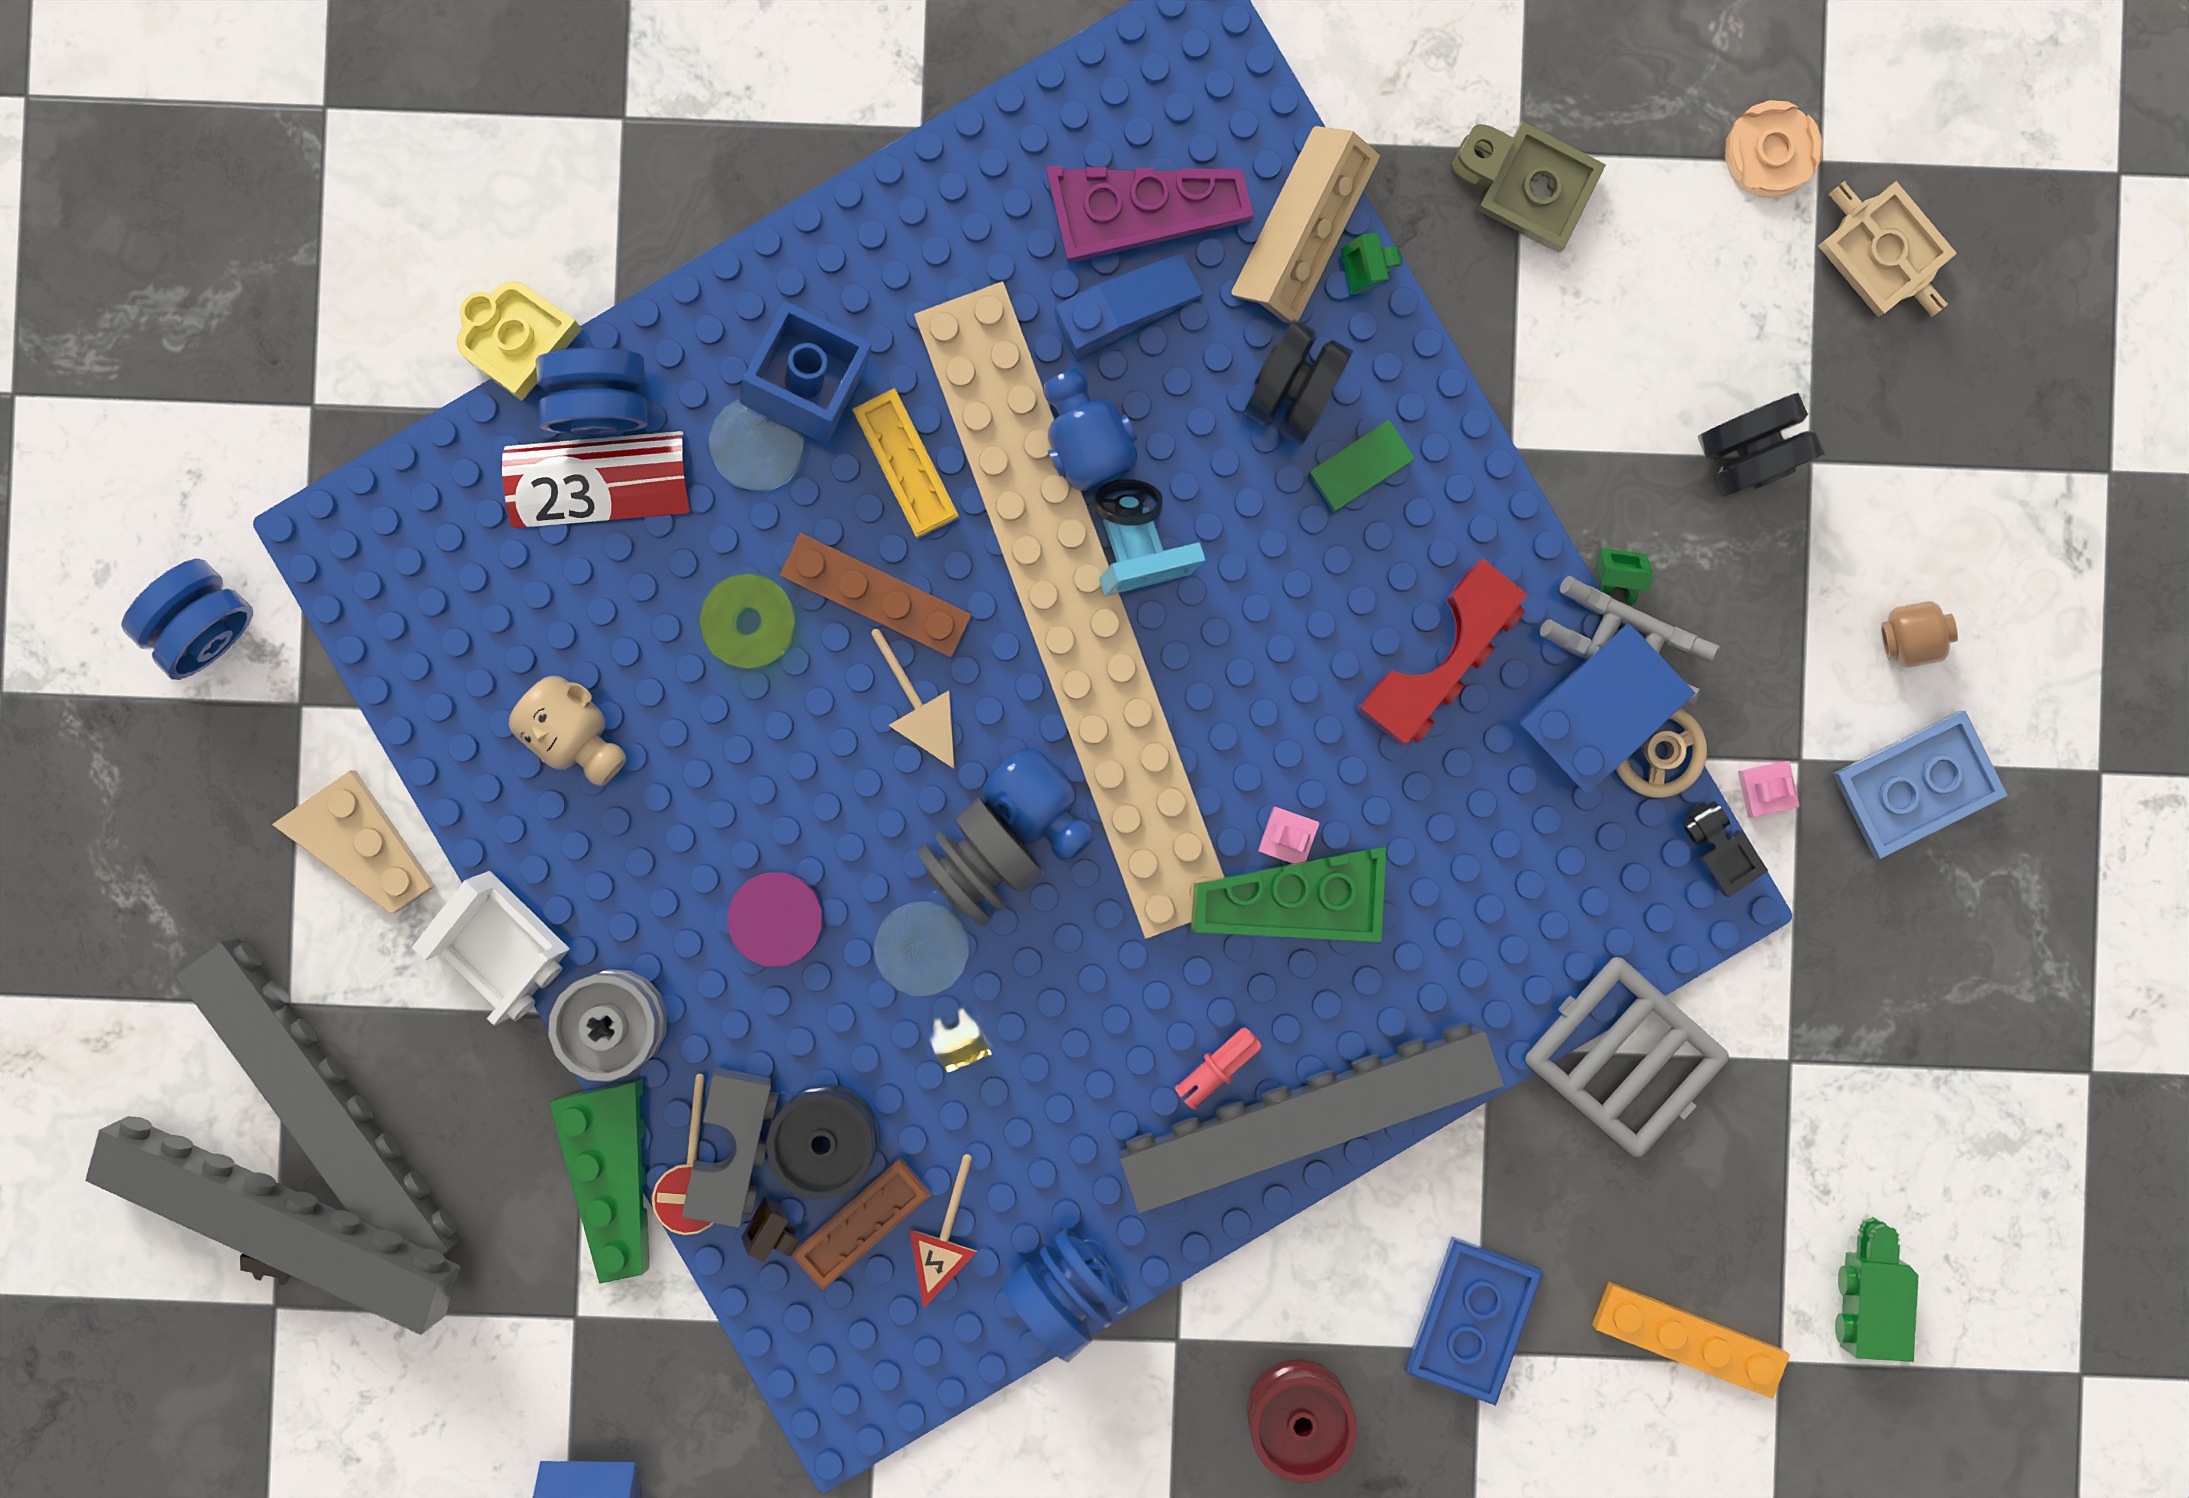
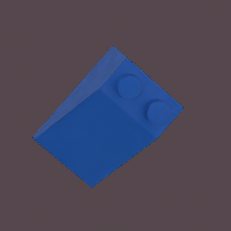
M1628 622L1523 716L1520 724L1574 782L1588 794L1632 755L1695 692Z

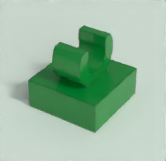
M1378 232L1360 235L1340 249L1351 295L1371 291L1389 279L1388 273L1391 272V267L1403 265L1399 247L1389 246L1382 248Z
M1600 548L1596 562L1600 578V591L1610 596L1611 591L1615 587L1627 588L1625 590L1627 605H1633L1638 598V590L1649 592L1653 572L1647 554Z

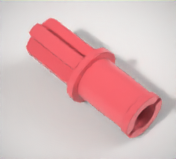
M1241 1028L1212 1055L1206 1053L1204 1055L1206 1061L1185 1080L1174 1087L1180 1097H1183L1198 1086V1089L1184 1101L1190 1108L1196 1110L1224 1082L1227 1084L1233 1082L1231 1076L1261 1050L1262 1045L1249 1029Z

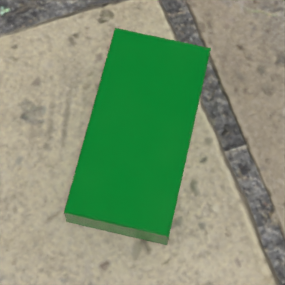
M1387 420L1309 471L1308 474L1335 513L1413 462L1415 458L1391 421Z

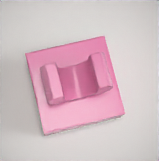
M1781 761L1738 771L1748 817H1757L1800 807L1789 761Z
M1273 806L1258 851L1293 864L1304 862L1307 860L1320 822Z

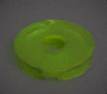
M747 573L730 576L714 586L703 602L699 621L702 638L713 655L728 665L750 669L768 666L783 656L793 642L796 616L794 605L784 589L766 577ZM747 608L755 609L761 617L759 629L751 635L741 634L736 627L737 615Z

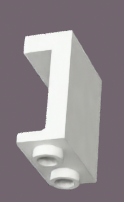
M491 871L464 880L412 946V949L425 961L441 954L495 1007L487 1018L494 1026L509 1018L517 1021L523 1017L535 1003L531 996L539 987H546L559 975L562 967L558 963L570 950Z

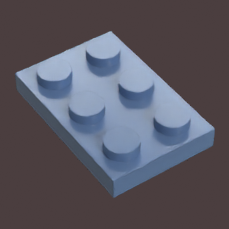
M1957 711L1832 773L1873 857L1878 859L2008 796L1966 711Z

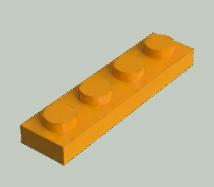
M1608 1282L1592 1324L1600 1332L1772 1399L1790 1356L1788 1352L1781 1348L1612 1282Z

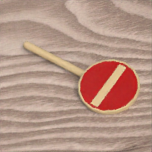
M697 1074L695 1077L687 1164L677 1165L667 1170L656 1182L652 1194L653 1212L660 1224L669 1231L682 1235L698 1234L713 1225L710 1222L682 1217L693 1162L697 1160L705 1080L703 1074Z

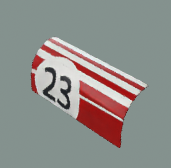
M683 432L506 446L503 451L502 476L511 527L522 528L689 513L690 508L682 457Z

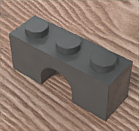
M718 1067L714 1068L703 1122L720 1125L729 1130L736 1141V1148L727 1159L718 1163L694 1160L682 1217L739 1228L742 1214L752 1215L757 1186L749 1185L753 1167L762 1168L767 1139L759 1137L763 1120H773L778 1093L770 1091L771 1078Z

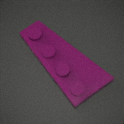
M1046 166L1067 263L1252 221L1253 212L1243 170L1180 169V171H1154L1155 168L1107 170V167H1087V170Z

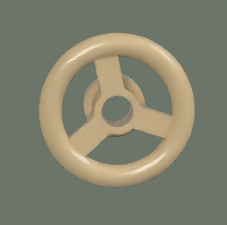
M1681 708L1669 719L1679 723L1686 731L1679 734L1672 731L1656 732L1641 745L1644 748L1645 757L1650 763L1648 781L1636 775L1627 759L1616 768L1620 778L1634 791L1653 798L1671 797L1688 789L1700 776L1707 757L1706 739L1698 722ZM1659 742L1665 743L1668 748V753L1664 759H1660L1655 753V747ZM1692 745V758L1686 771L1674 781L1664 783L1665 769H1673L1679 766L1686 756V747Z

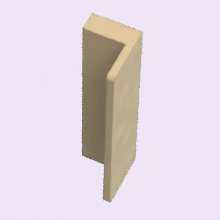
M1315 126L1311 130L1231 293L1238 299L1260 303L1285 323L1291 324L1293 319L1299 321L1380 158V155L1354 131Z

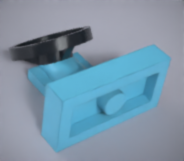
M1133 479L1115 480L1103 485L1096 494V510L1104 518L1103 522L1117 561L1112 563L1099 578L1104 596L1191 575L1205 561L1200 542L1163 551L1153 522L1162 512L1163 497L1156 487L1144 481ZM1119 490L1138 491L1134 495L1124 494L1116 499L1104 498L1106 495ZM1148 495L1157 503L1152 510H1149V507L1143 508V503Z

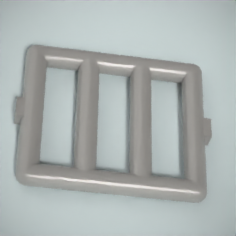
M1615 957L1606 964L1576 999L1571 995L1558 1008L1562 1015L1525 1057L1527 1065L1630 1155L1642 1157L1678 1116L1685 1120L1695 1109L1696 1105L1692 1101L1728 1062L1729 1054L1725 1048L1623 958ZM1619 980L1638 998L1574 1070L1567 1075L1549 1058ZM1654 1011L1672 1028L1604 1104H1600L1583 1088L1644 1019ZM1687 1040L1705 1058L1639 1132L1635 1134L1617 1117Z

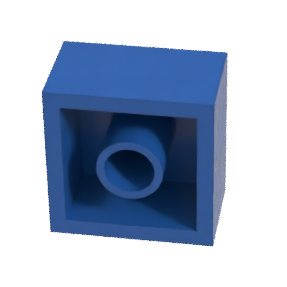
M784 300L742 378L739 403L827 445L867 368L872 343Z

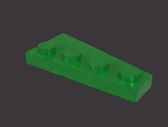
M1387 847L1370 848L1194 883L1191 932L1382 942Z
M642 1078L557 1097L549 1102L599 1284L643 1275L649 1269L647 1209L643 1207L646 1165H642L641 1139L645 1137L644 1117H640L639 1099L643 1095Z

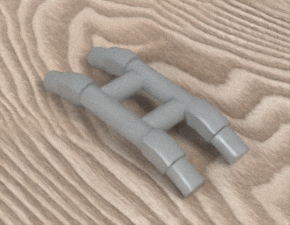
M1571 576L1566 577L1562 581L1560 592L1574 599L1576 603L1604 615L1592 641L1551 619L1545 621L1540 629L1542 637L1555 643L1558 647L1585 659H1588L1613 637L1621 623L1626 625L1628 622L1637 631L1646 635L1645 640L1658 654L1664 644L1690 656L1693 655L1714 663L1720 651V645L1662 622L1611 598V596L1592 586H1587ZM1689 685L1695 694L1685 704L1694 706L1701 689Z

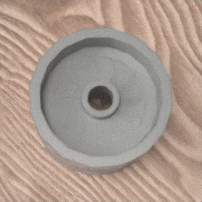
M608 969L575 981L558 996L550 1013L548 1036L555 1056L570 1072L587 1080L611 1081L632 1073L658 1052L667 1034L668 1013L660 992L648 979L630 970ZM607 1016H609L614 1022L609 1027L614 1031H610L605 1026V1018Z

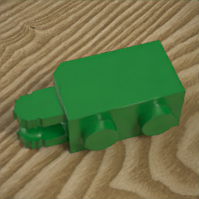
M1874 1217L1865 1221L1862 1220L1863 1223L1860 1225V1229H1858L1860 1234L1857 1235L1856 1253L1846 1252L1845 1266H1841L1838 1273V1286L1840 1293L1843 1295L1842 1313L1837 1315L1835 1322L1837 1340L1840 1342V1347L1857 1359L1914 1362L1919 1275L1910 1265L1899 1259L1900 1245L1898 1241L1900 1239H1898L1897 1229L1887 1226L1886 1223L1880 1222Z

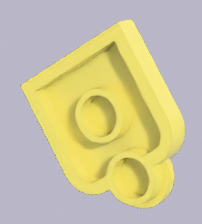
M512 281L498 286L491 294L477 292L471 294L463 301L460 308L461 324L463 327L457 337V347L461 355L472 366L522 401L537 384L536 358L548 352L565 350L582 328L576 320L523 283Z

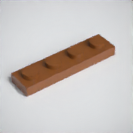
M799 533L780 572L781 577L950 658H953L972 618V614L802 533Z

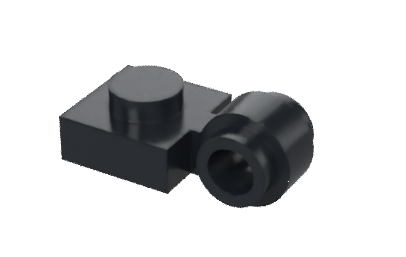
M1715 801L1708 805L1702 802L1686 813L1687 819L1682 821L1681 824L1689 838L1697 846L1703 842L1711 845L1709 849L1699 854L1698 858L1723 896L1730 897L1768 872L1767 867L1743 831L1736 830L1729 836H1725L1726 831L1724 828L1730 825V821L1723 809Z

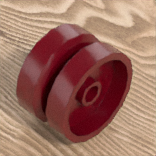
M1303 1359L1280 1362L1262 1373L1251 1388L1246 1410L1253 1447L1264 1466L1282 1479L1301 1484L1322 1481L1339 1471L1353 1453L1357 1437L1355 1412L1337 1376L1321 1364Z

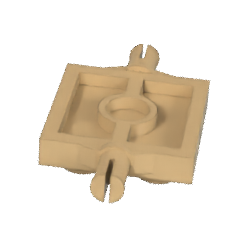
M1846 181L1842 182L1828 194L1847 216L1843 218L1838 229L1821 242L1818 247L1877 317L1885 314L1899 301L1912 296L1920 302L1930 314V317H1933L1948 305L1930 282L1934 279L1939 268L1957 253L1897 181L1878 196L1867 199L1863 203L1846 184Z

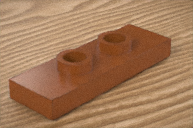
M900 1157L796 1248L792 1257L823 1291L930 1197L932 1192Z

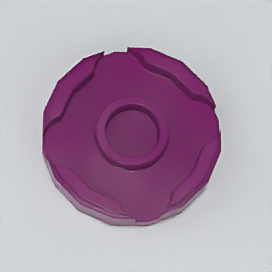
M766 872L747 880L734 894L728 909V931L735 947L748 960L765 967L786 966L804 958L816 946L823 930L821 902L816 891L804 879L787 872Z

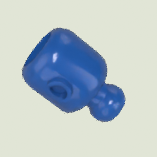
M1072 369L1053 377L1044 384L1043 391L1049 404L1056 407L1060 415L1052 421L1048 429V440L1052 448L1048 450V453L1054 462L1059 476L1064 475L1073 488L1080 491H1088L1112 482L1134 468L1138 455L1134 441L1138 439L1126 414L1121 416L1116 406L1108 400L1097 399L1091 401L1087 394L1088 382L1085 375L1077 369Z
M1021 749L1010 756L991 774L983 786V797L987 806L1022 842L1035 843L1046 837L1051 843L1054 855L1062 861L1070 862L1094 839L1091 826L1085 821L1075 819L1070 813L1076 804L1075 788L1066 778L1062 769L1053 765L1044 754L1036 749Z

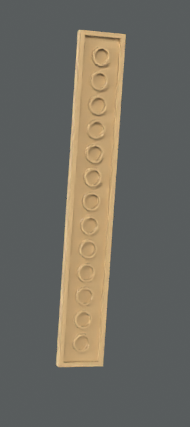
M999 282L915 313L914 316L1144 937L1147 939L1192 922L1194 883L1223 878L1224 875L1119 593L1104 596L1099 578L1108 569L1109 565L1082 492L1073 488L1064 475L1059 476L1054 462L1048 453V450L1052 449L1048 440V429L1052 421H1054V417L1049 403L1044 396L1043 387L1004 282Z

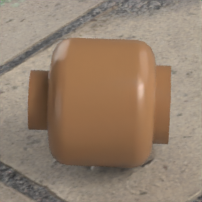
M1933 601L1894 608L1889 614L1888 621L1881 623L1882 638L1888 659L1896 658L1897 662L1905 668L1945 660L1950 651V643L1958 641L1957 626L1953 614L1944 615L1940 606Z

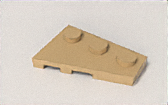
M357 771L347 772L272 824L390 914L398 913L435 887Z

